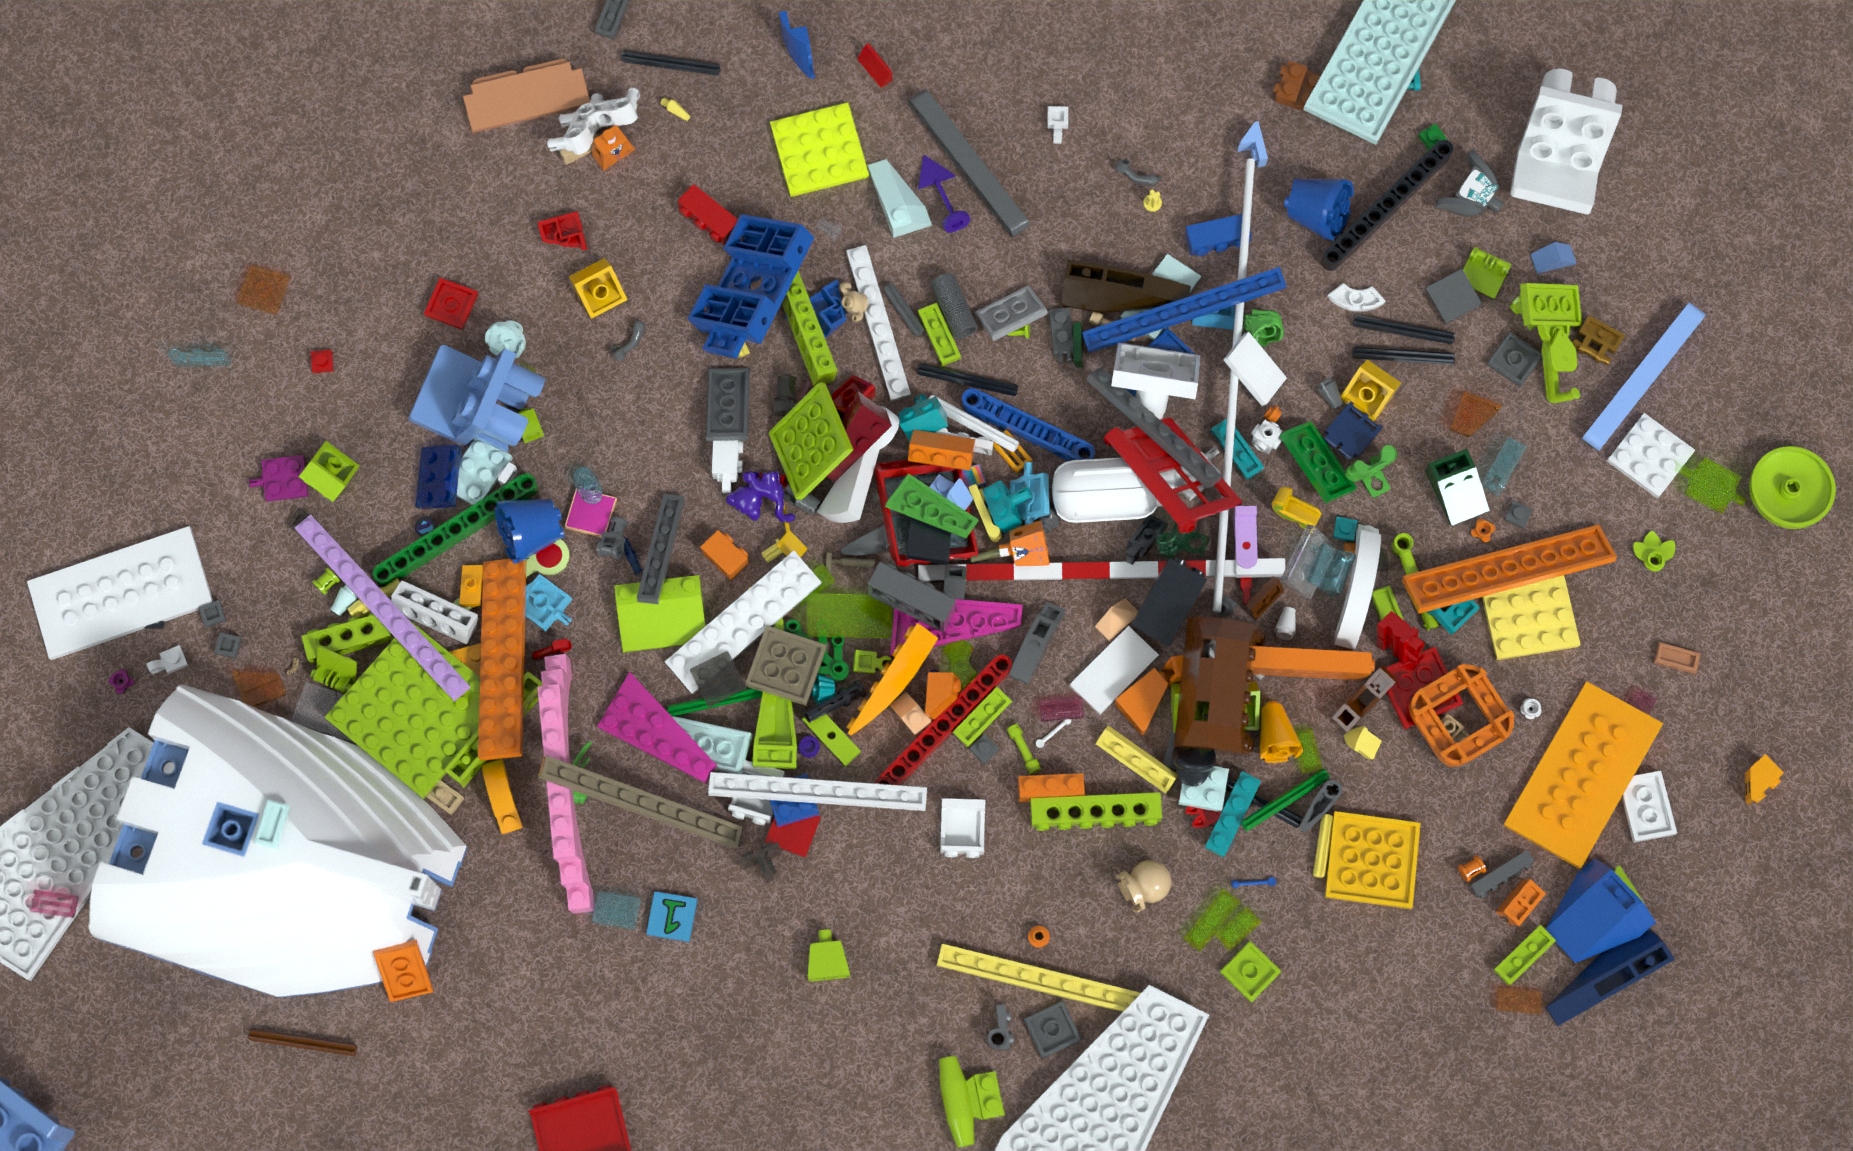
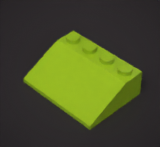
M699 575L665 579L659 605L637 601L641 582L614 585L623 653L685 645L706 626Z

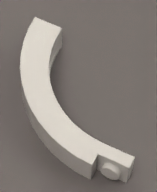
M1358 524L1356 530V548L1351 579L1343 610L1335 630L1334 645L1354 650L1357 646L1370 604L1381 546L1379 529L1369 525Z

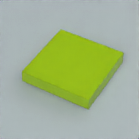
M1251 941L1220 971L1250 1003L1282 972Z

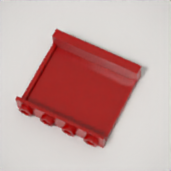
M611 1085L601 1086L598 1088V1092L594 1093L589 1091L579 1092L576 1094L577 1097L568 1099V1096L555 1099V1103L546 1105V1102L533 1105L534 1109L528 1110L532 1118L539 1151H632L616 1087L611 1088Z

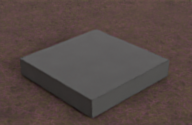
M1463 269L1425 288L1445 324L1482 305Z
M1509 331L1486 365L1521 388L1541 360L1542 353Z
M1063 1000L1023 1018L1042 1059L1082 1041Z

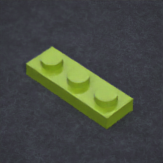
M934 303L919 309L918 315L942 367L960 360V352L938 304Z
M995 687L952 733L966 747H969L1012 701L998 687Z
M1539 925L1493 971L1510 986L1556 940Z

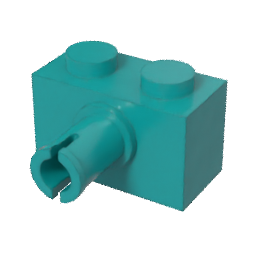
M919 394V400L917 396L914 398V406L907 407L898 412L899 425L909 441H911L913 430L934 433L948 427L947 414L936 396L927 399L925 395Z
M999 480L982 489L994 524L1004 533L1023 524L1017 505L1032 498L1031 491L1027 486L1011 493L1010 489Z

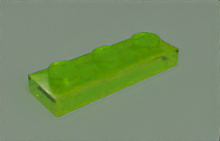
M1223 888L1183 940L1200 953L1241 901Z

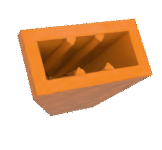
M1155 668L1116 698L1114 702L1115 706L1141 736L1145 734L1168 687L1166 675L1162 671L1158 672Z

